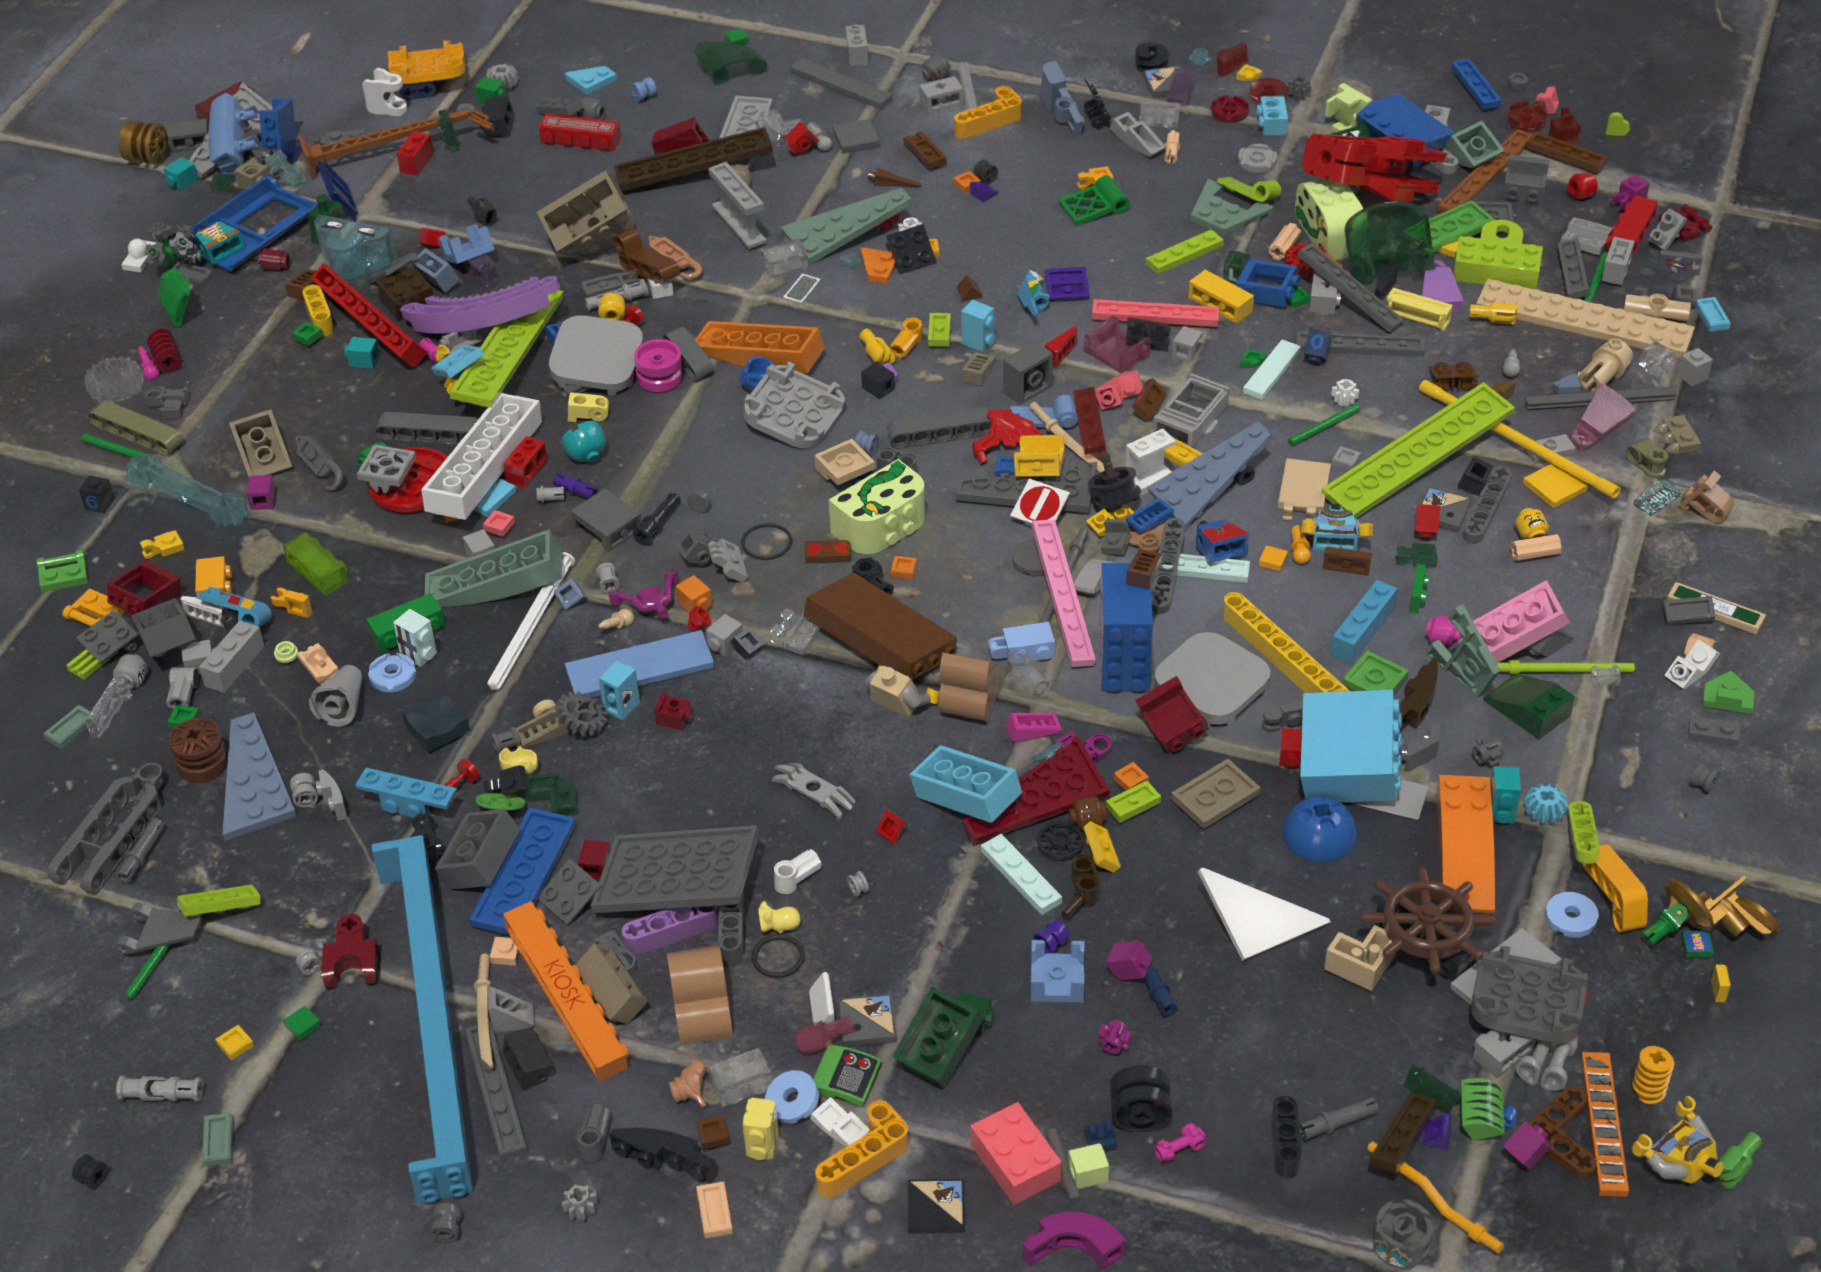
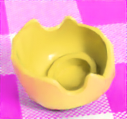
M521 746L514 752L504 748L499 753V762L502 770L518 765L525 766L527 777L533 774L538 767L537 754L532 750L523 749Z

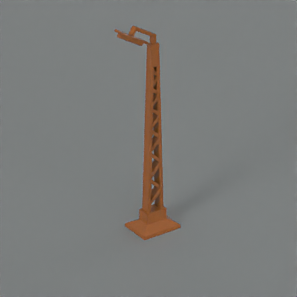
M463 110L322 146L319 144L309 146L302 136L298 137L312 180H314L316 166L326 164L325 161L409 137L413 131L426 132L469 119L470 116L473 123L491 131H494L493 124L489 122V116L477 110Z

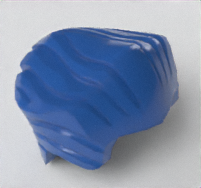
M751 357L739 375L740 383L753 392L765 376L767 367L771 364L776 366V364L772 360L763 357Z

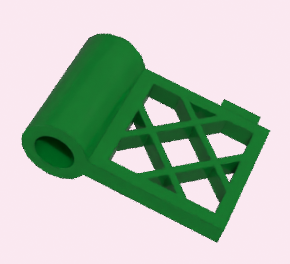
M1105 175L1100 177L1095 185L1074 194L1069 193L1061 196L1059 205L1074 224L1079 226L1110 212L1115 214L1125 212L1130 206V200L1110 176ZM1090 194L1095 195L1094 199L1085 198V196H1088ZM1071 202H1077L1076 206H1071L1067 204ZM1082 203L1091 204L1089 208L1080 207ZM1095 205L1104 206L1101 209H1094ZM1077 212L1086 214L1079 218L1076 216Z

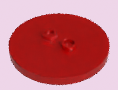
M404 448L403 450L415 451L416 459L406 475V483L398 490L384 493L380 490L375 492L370 486V482L367 481L368 492L376 504L387 510L395 512L424 510L421 489L448 457L430 448Z

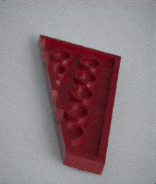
M1077 735L1064 749L1061 747L1046 762L1042 761L1018 779L1022 793L992 823L969 815L963 820V827L974 845L1073 809L1072 805L1075 799L1096 796L1100 800L1108 797L1110 790Z

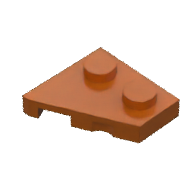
M862 247L861 257L864 261L868 281L888 285L896 268L892 252Z

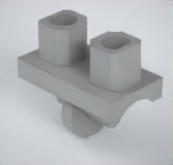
M1670 208L1668 211H1665L1661 217L1662 220L1656 229H1653L1649 241L1664 250L1669 248L1675 237L1678 238L1680 236L1678 233L1687 221L1685 217Z

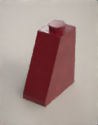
M693 117L654 132L651 145L655 152L661 154L710 140L696 118Z

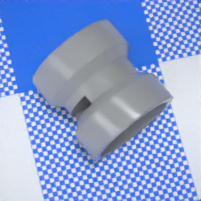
M300 773L293 776L290 780L293 802L298 807H310L318 800L315 780L311 774Z

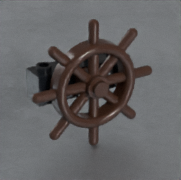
M1422 866L1416 870L1418 881L1406 883L1397 889H1394L1383 880L1377 879L1374 882L1375 888L1388 898L1377 907L1376 912L1361 913L1360 920L1363 923H1374L1385 930L1386 935L1392 942L1383 949L1384 957L1390 958L1401 949L1429 963L1432 973L1440 972L1452 981L1475 965L1477 960H1481L1484 957L1483 951L1469 942L1473 927L1494 926L1497 923V919L1492 915L1473 914L1470 904L1464 898L1473 889L1471 882L1466 881L1455 890L1442 883L1428 881L1427 870ZM1420 898L1421 906H1418L1411 900ZM1431 899L1439 901L1440 903L1438 905H1435L1431 903ZM1451 908L1457 915L1443 913ZM1446 925H1461L1462 928L1456 933Z

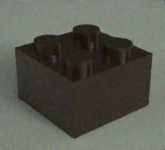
M414 266L376 281L380 301L398 322L404 320L400 311L402 306L409 303L427 305L425 298L433 296L432 287Z

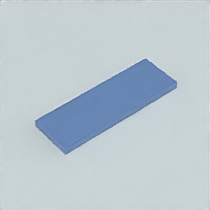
M702 630L565 663V669L574 695L579 691L582 696L589 694L590 698L601 696L599 677L616 660L625 665H630L636 670L638 686L714 668V661Z

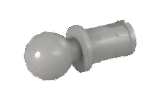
M811 122L807 125V128L820 140L818 143L814 142L817 144L818 149L828 151L832 147V141L827 137L826 132L822 131L815 122L814 124Z

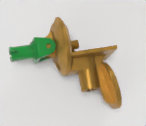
M1742 876L1715 900L1711 897L1708 899L1705 891L1698 895L1685 883L1671 878L1669 884L1664 886L1669 899L1668 908L1661 911L1657 916L1658 921L1642 932L1641 935L1644 940L1651 936L1647 943L1650 946H1654L1667 933L1673 935L1684 922H1688L1693 927L1708 932L1720 921L1734 937L1749 925L1758 933L1772 937L1777 936L1781 932V928L1775 918L1759 904L1748 898L1736 895V889L1745 881V876Z

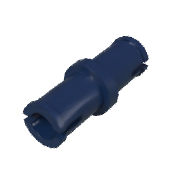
M1148 967L1143 979L1149 987V995L1152 1000L1157 1002L1161 1013L1164 1016H1170L1175 1013L1174 1010L1178 1009L1170 995V988L1167 983L1163 982L1156 967Z

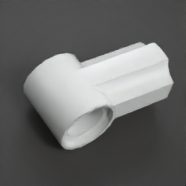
M812 849L806 850L791 861L784 860L778 862L774 867L775 890L780 894L793 893L797 888V883L821 868L822 864L817 853Z

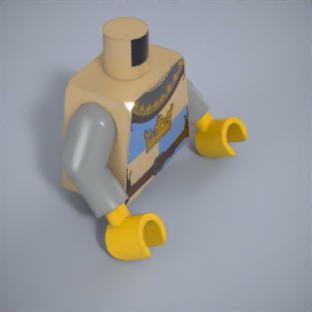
M879 665L877 670L865 679L866 686L870 688L871 701L910 718L916 707L929 704V702L938 704L940 691L928 687L926 693L919 694L908 676L895 671L891 667Z

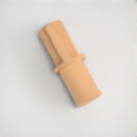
M1175 130L1168 134V139L1165 143L1166 154L1164 160L1171 164V158H1173L1172 163L1177 161V152L1180 150V134L1175 132Z

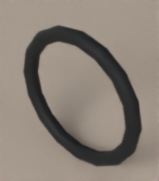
M773 934L757 942L752 950L751 960L754 967L761 974L769 977H785L793 974L801 967L804 962L805 951L802 944L796 938L786 934ZM775 939L787 940L797 946L800 953L799 960L789 970L771 972L765 970L757 961V952L760 947L766 942Z

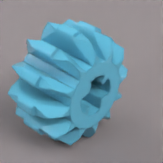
M1539 783L1537 787H1531L1524 800L1526 815H1530L1532 821L1540 820L1542 825L1545 822L1553 825L1556 820L1561 821L1568 808L1566 793L1560 791V786L1556 788L1551 787L1550 783L1547 786Z

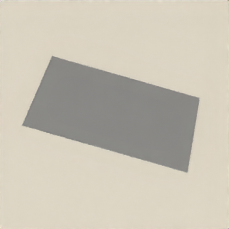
M1401 779V791H1397V801L1347 803L1419 820L1429 786Z

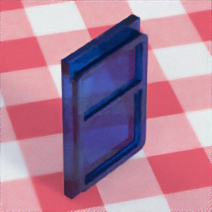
M319 160L317 165L330 199L341 203L343 211L354 222L357 221L356 216L359 212L348 184L325 161L322 163Z

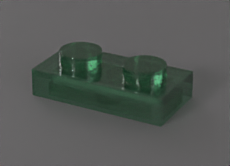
M446 109L438 111L440 119L437 120V123L444 134L441 136L442 142L445 147H449L452 153L459 151L452 120Z

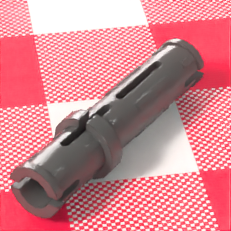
M152 818L133 849L126 853L125 861L115 874L116 878L123 874L119 881L129 883L137 869L143 866L145 863L144 858L165 828L164 823L158 827L162 822L161 820Z
M1369 1097L1366 1100L1330 1113L1322 1112L1317 1118L1299 1123L1300 1134L1305 1133L1301 1138L1306 1141L1322 1133L1330 1134L1338 1127L1373 1114H1378V1104H1371L1375 1102V1099Z

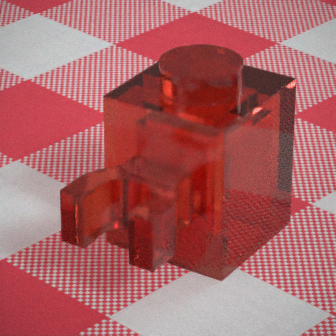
M1569 107L1561 108V118L1551 119L1548 136L1570 144L1578 143L1579 135H1581V125L1577 123L1573 113L1569 114Z

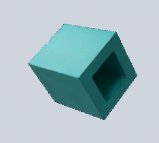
M182 157L164 168L167 184L180 191L198 180L195 164Z
M352 337L349 345L345 347V357L348 358V363L351 367L373 369L380 356L377 339Z

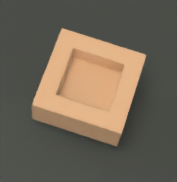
M495 937L490 954L491 964L517 965L520 952L511 938Z

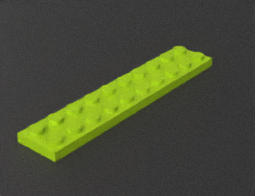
M557 290L549 294L548 298L551 305L543 309L495 325L480 347L484 355L467 366L450 391V399L492 408L561 303L564 291Z
M1483 382L1323 487L1322 493L1332 504L1341 505L1342 510L1352 511L1356 519L1514 414L1515 407Z

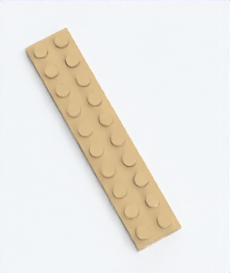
M1487 279L1476 305L1489 306L1492 302L1518 304L1516 316L1518 320L1607 341L1618 338L1628 346L1679 358L1687 353L1695 327L1684 323H1676L1640 313L1625 312L1623 309L1603 306L1602 304L1590 303L1580 299H1573L1559 294L1547 293L1538 289H1530Z

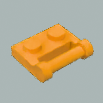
M88 589L72 606L68 605L64 608L63 617L92 626L113 610L120 616L125 611L107 603L106 595Z

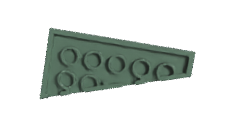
M902 188L782 226L781 230L810 264H813L911 206L913 201Z

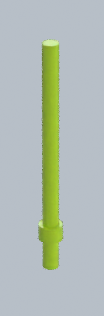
M1519 660L1497 663L1501 670L1500 672H1508L1509 675L1519 674L1520 672L1634 673L1635 670L1634 663H1520Z

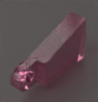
M1601 383L1569 439L1577 450L1585 451L1630 419L1637 409L1621 394Z

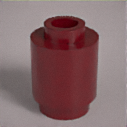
M263 249L259 253L258 263L261 264L262 269L282 271L289 268L290 254L285 253L283 250Z

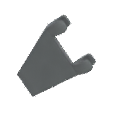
M135 903L132 907V912L135 913L134 919L138 921L147 920L138 941L128 936H121L117 945L121 946V953L131 954L194 939L202 920V915L197 917L184 916L182 912L157 909L143 903Z

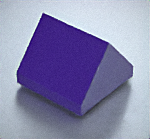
M1448 1113L1428 1121L1423 1140L1425 1146L1448 1151L1452 1129L1451 1118Z

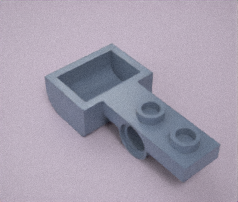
M1057 61L1048 62L1043 66L1040 99L1047 111L1055 110L1054 117L1058 122L1068 123L1074 137L1082 135V127L1085 125L1084 117L1079 114L1076 102L1071 99L1066 89L1067 80Z

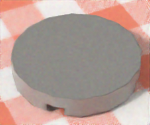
M1251 144L1248 145V148L1244 149L1243 147L1239 151L1238 164L1241 168L1250 172H1267L1276 166L1277 153L1276 151L1273 152L1272 148L1267 145Z

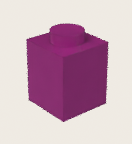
M272 475L249 476L247 497L250 509H273L276 490Z
M1139 940L1114 943L1105 963L1119 981L1144 978L1153 958Z
M1525 1121L1503 1147L1530 1171L1552 1145L1546 1140L1549 1135L1540 1126L1535 1124L1531 1127Z

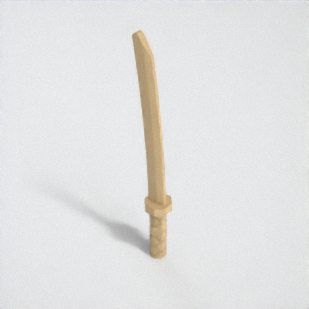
M1036 402L1030 404L1029 408L1045 423V428L1048 432H1053L1055 435H1063L1064 443L1089 465L1090 462H1097L1098 472L1105 471L1103 463L1071 438L1059 426L1056 419H1051Z
M481 954L478 980L474 982V988L477 991L479 1045L482 1061L489 1068H493L488 1020V989L491 987V983L488 980L490 956L488 954Z

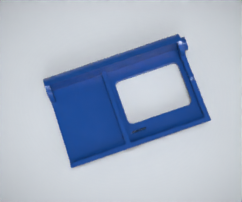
M266 175L193 225L192 229L195 230L193 234L196 236L202 225L210 226L216 222L225 223L239 230L245 248L214 264L227 271H232L309 217V213L317 203L278 187L277 180ZM273 200H279L298 209L262 235L238 225ZM192 238V248H194L195 244H197V247L200 248L197 238ZM204 255L203 260L209 262Z

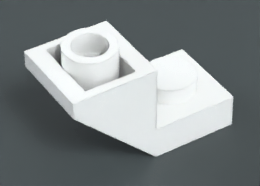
M1698 639L1685 658L1677 656L1665 676L1683 689H1686L1709 671L1721 653Z

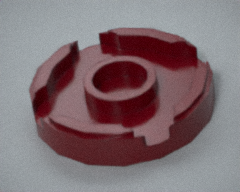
M1223 95L1213 100L1211 104V115L1221 122L1237 123L1243 121L1249 114V103L1239 96L1229 98V95Z

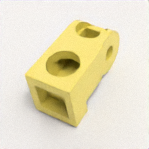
M570 392L568 421L577 422V418H591L595 421H603L607 418L609 410L607 398L600 395Z

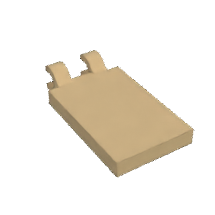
M1286 459L1278 501V508L1284 509L1283 520L1292 521L1293 510L1306 512V520H1312L1316 513L1324 509L1325 495L1322 493V488L1328 485L1331 464Z

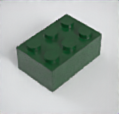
M932 986L892 1057L899 1065L945 1089L984 1017L978 1009Z

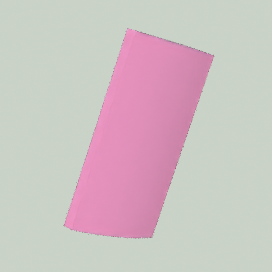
M1547 580L1473 621L1496 663L1570 624L1567 615Z

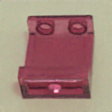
M1111 316L1084 335V352L1121 374L1132 368L1142 359L1147 358L1151 351V339L1149 337H1145L1138 343L1126 339V333L1119 329V319L1115 316Z

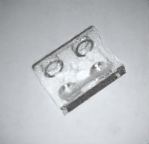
M1141 101L1139 121L1143 120L1148 127H1178L1180 103Z

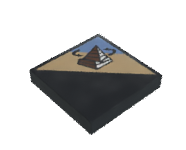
M964 1179L908 1180V1233L965 1232Z

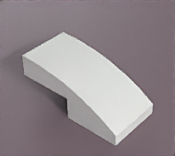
M831 1097L817 1108L810 1117L817 1126L845 1147L870 1132V1129L852 1111L847 1114Z

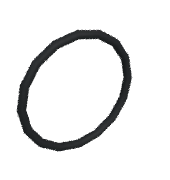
M764 523L749 528L743 534L741 544L742 549L748 555L757 559L767 560L784 555L791 547L792 537L786 528L778 524ZM760 527H776L788 535L789 543L787 547L775 555H755L745 547L744 541L746 536L751 531Z

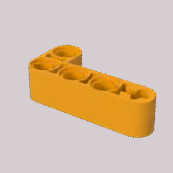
M1008 86L996 88L995 101L960 112L954 116V135L957 138L965 139L1020 120L1022 118V99Z
M1600 845L1599 860L1591 864L1582 863V865L1612 901L1613 922L1617 931L1621 933L1646 927L1648 896L1644 885L1610 845Z
M875 1101L868 1106L867 1117L868 1128L870 1129L868 1134L817 1166L815 1170L816 1187L822 1197L832 1198L907 1151L909 1147L908 1126L887 1102Z

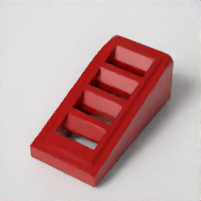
M1073 326L1044 345V348L1053 353L1052 367H1057L1077 345L1078 328L1076 326Z

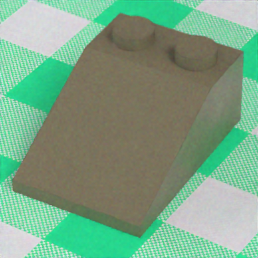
M271 409L229 423L248 477L272 475L293 468Z

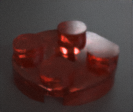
M1529 101L1516 102L1510 106L1507 115V121L1512 126L1526 133L1529 130L1545 127L1547 110L1538 103H1535V106L1528 105Z

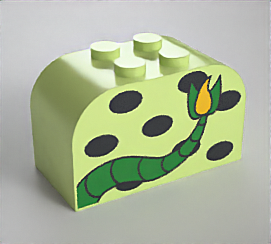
M1329 178L1299 184L1296 192L1294 215L1311 241L1316 243V247L1322 246L1323 250H1327L1334 260L1364 254L1366 237L1365 213L1349 186L1330 181Z
M898 459L829 499L831 533L839 540H848L851 544V550L860 554H875L894 545L897 541L919 529L925 521L923 479Z

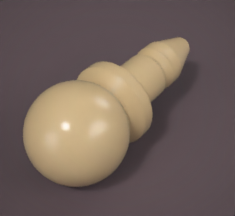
M621 609L619 612L613 613L611 618L603 620L598 627L600 629L611 627L619 629L623 626L631 625L635 617L631 610Z

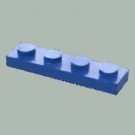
M1470 58L1452 62L1451 69L1483 110L1501 107V98Z

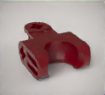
M347 914L338 920L336 925V942L323 943L321 976L325 988L337 987L338 978L341 973L350 968L360 969L365 976L366 984L378 982L379 951L377 939H367L366 933L363 930L362 919L356 914Z

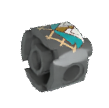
M1401 1200V1203H1394V1201L1386 1203L1379 1210L1376 1217L1373 1234L1374 1252L1387 1263L1400 1267L1403 1270H1411L1415 1265L1420 1264L1428 1255L1434 1231V1225L1428 1210L1419 1203L1410 1200Z

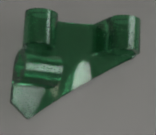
M698 42L693 50L694 55L706 73H709L711 78L717 83L727 79L728 71L726 66L737 62L745 61L752 72L757 75L764 73L767 69V62L758 51L746 46L727 42Z

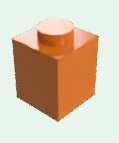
M695 575L676 585L677 602L688 612L695 606L703 607L705 610L712 607L711 589Z

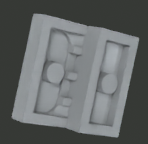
M1574 217L1569 222L1568 229L1561 237L1560 242L1578 237L1582 251L1600 255L1605 248L1608 235L1611 236L1613 228Z

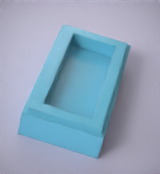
M1715 297L1697 299V304L1694 306L1709 332L1730 328L1731 323Z

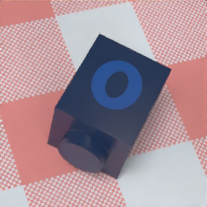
M1309 329L1304 349V355L1308 357V361L1320 363L1321 360L1327 361L1333 338L1330 332Z

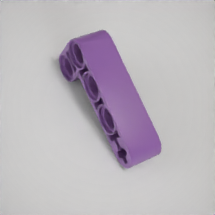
M718 905L669 908L628 922L622 928L623 943L636 956L713 930L719 925Z

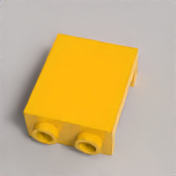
M1020 436V452L1014 453L1015 476H1060L1065 457L1064 436Z

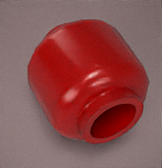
M1577 173L1571 176L1567 188L1573 198L1587 199L1596 194L1598 181L1592 173Z

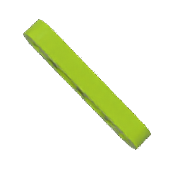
M1584 801L1572 802L1568 807V819L1576 859L1585 864L1595 863L1600 857V845L1592 806Z

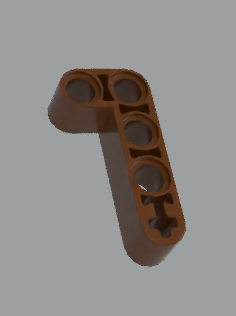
M629 228L614 236L613 240L620 264L626 271L633 270L637 275L660 284L680 275V268L674 259L643 248L641 238L634 228Z

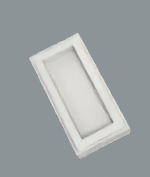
M133 239L128 245L129 254L121 264L123 270L142 273L148 264V254L145 251V247L148 244L154 245L156 242Z

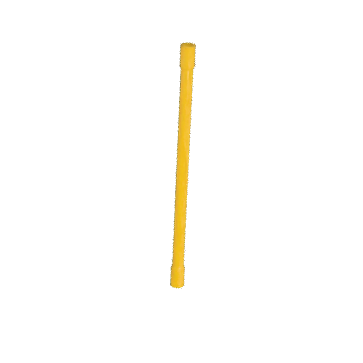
M1428 380L1422 381L1419 386L1420 392L1446 405H1450L1458 399ZM1500 422L1491 428L1494 432L1590 484L1610 498L1615 499L1619 495L1621 490L1619 486L1605 478H1600Z

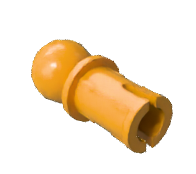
M1299 525L1291 529L1293 540L1291 549L1294 551L1293 559L1298 564H1306L1311 557V553L1308 550L1310 544L1306 540V533H1300Z

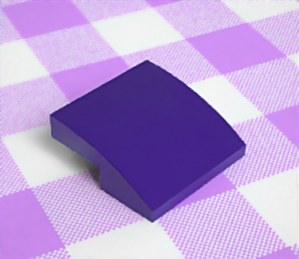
M1086 267L1045 269L1046 291L1050 296L1049 300L1089 299Z

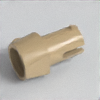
M1613 338L1594 351L1589 365L1582 372H1578L1577 377L1583 390L1586 391L1596 381L1597 385L1591 392H1600L1612 378L1617 379L1621 377L1633 359L1631 348L1622 340Z

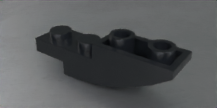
M652 1128L612 1129L609 1133L611 1147L615 1153L623 1157L628 1156L644 1167L650 1166L659 1171L665 1162L672 1169H680L687 1172L699 1181L704 1180L712 1184L717 1177L715 1159L699 1153L697 1140L674 1132Z

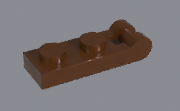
M922 131L916 133L915 136L911 137L909 135L903 138L905 147L910 148L929 169L937 168L947 163L946 156Z

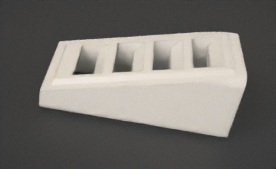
M646 278L653 299L673 295L671 280L660 284Z
M181 597L186 616L224 627L221 617L226 613L227 607L196 599V597Z

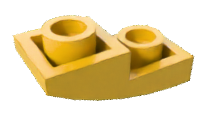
M1126 504L1116 511L1107 512L1103 509L1086 520V523L1099 536H1105V519H1125L1134 512Z

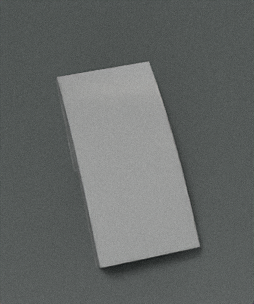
M1092 558L1079 573L1074 583L1075 590L1081 591L1085 595L1095 594L1101 589L1102 563L1113 562Z
M319 770L320 781H316L318 796L323 795L325 805L329 804L330 812L335 811L338 821L347 819L343 798L338 785L325 770Z

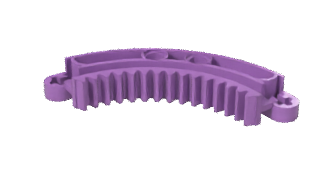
M549 276L541 280L538 277H529L530 280H523L521 284L516 283L513 287L501 288L498 292L492 291L490 294L484 293L482 296L478 294L475 297H461L460 299L457 297L453 299L451 297L447 299L445 297L440 298L439 296L436 298L435 296L425 298L427 305L409 303L402 306L400 311L403 319L410 321L413 330L416 332L452 333L474 330L514 320L551 305L548 295L559 290L560 284L556 276Z

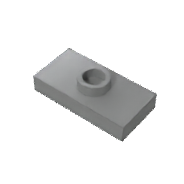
M1566 434L1535 441L1561 456L1575 454L1576 447ZM1525 449L1534 463L1545 461V459Z

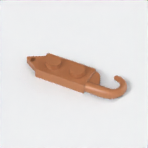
M648 236L650 251L674 259L680 269L690 266L695 270L691 274L681 273L683 278L694 279L701 275L702 266L692 259L686 251L665 236L662 238Z

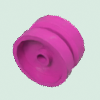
M663 339L650 340L641 344L635 350L636 378L638 384L643 389L651 392H664L677 387L682 382L681 351L674 342Z

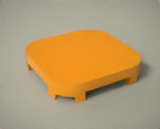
M448 40L443 41L444 48L407 52L406 45L399 46V51H388L387 53L389 60L388 71L389 73L399 75L402 78L403 84L458 77L466 71L463 45L461 42L451 44V41Z

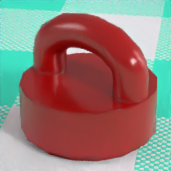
M695 606L689 611L688 627L691 631L703 630L711 624L710 615L703 607Z

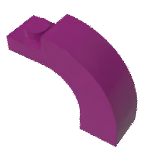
M1062 1212L1050 1215L1039 1221V1233L1030 1235L1023 1243L1022 1259L1030 1267L1056 1250L1075 1248L1090 1255L1099 1267L1104 1270L1125 1256L1126 1239L1111 1224L1097 1216L1082 1212Z

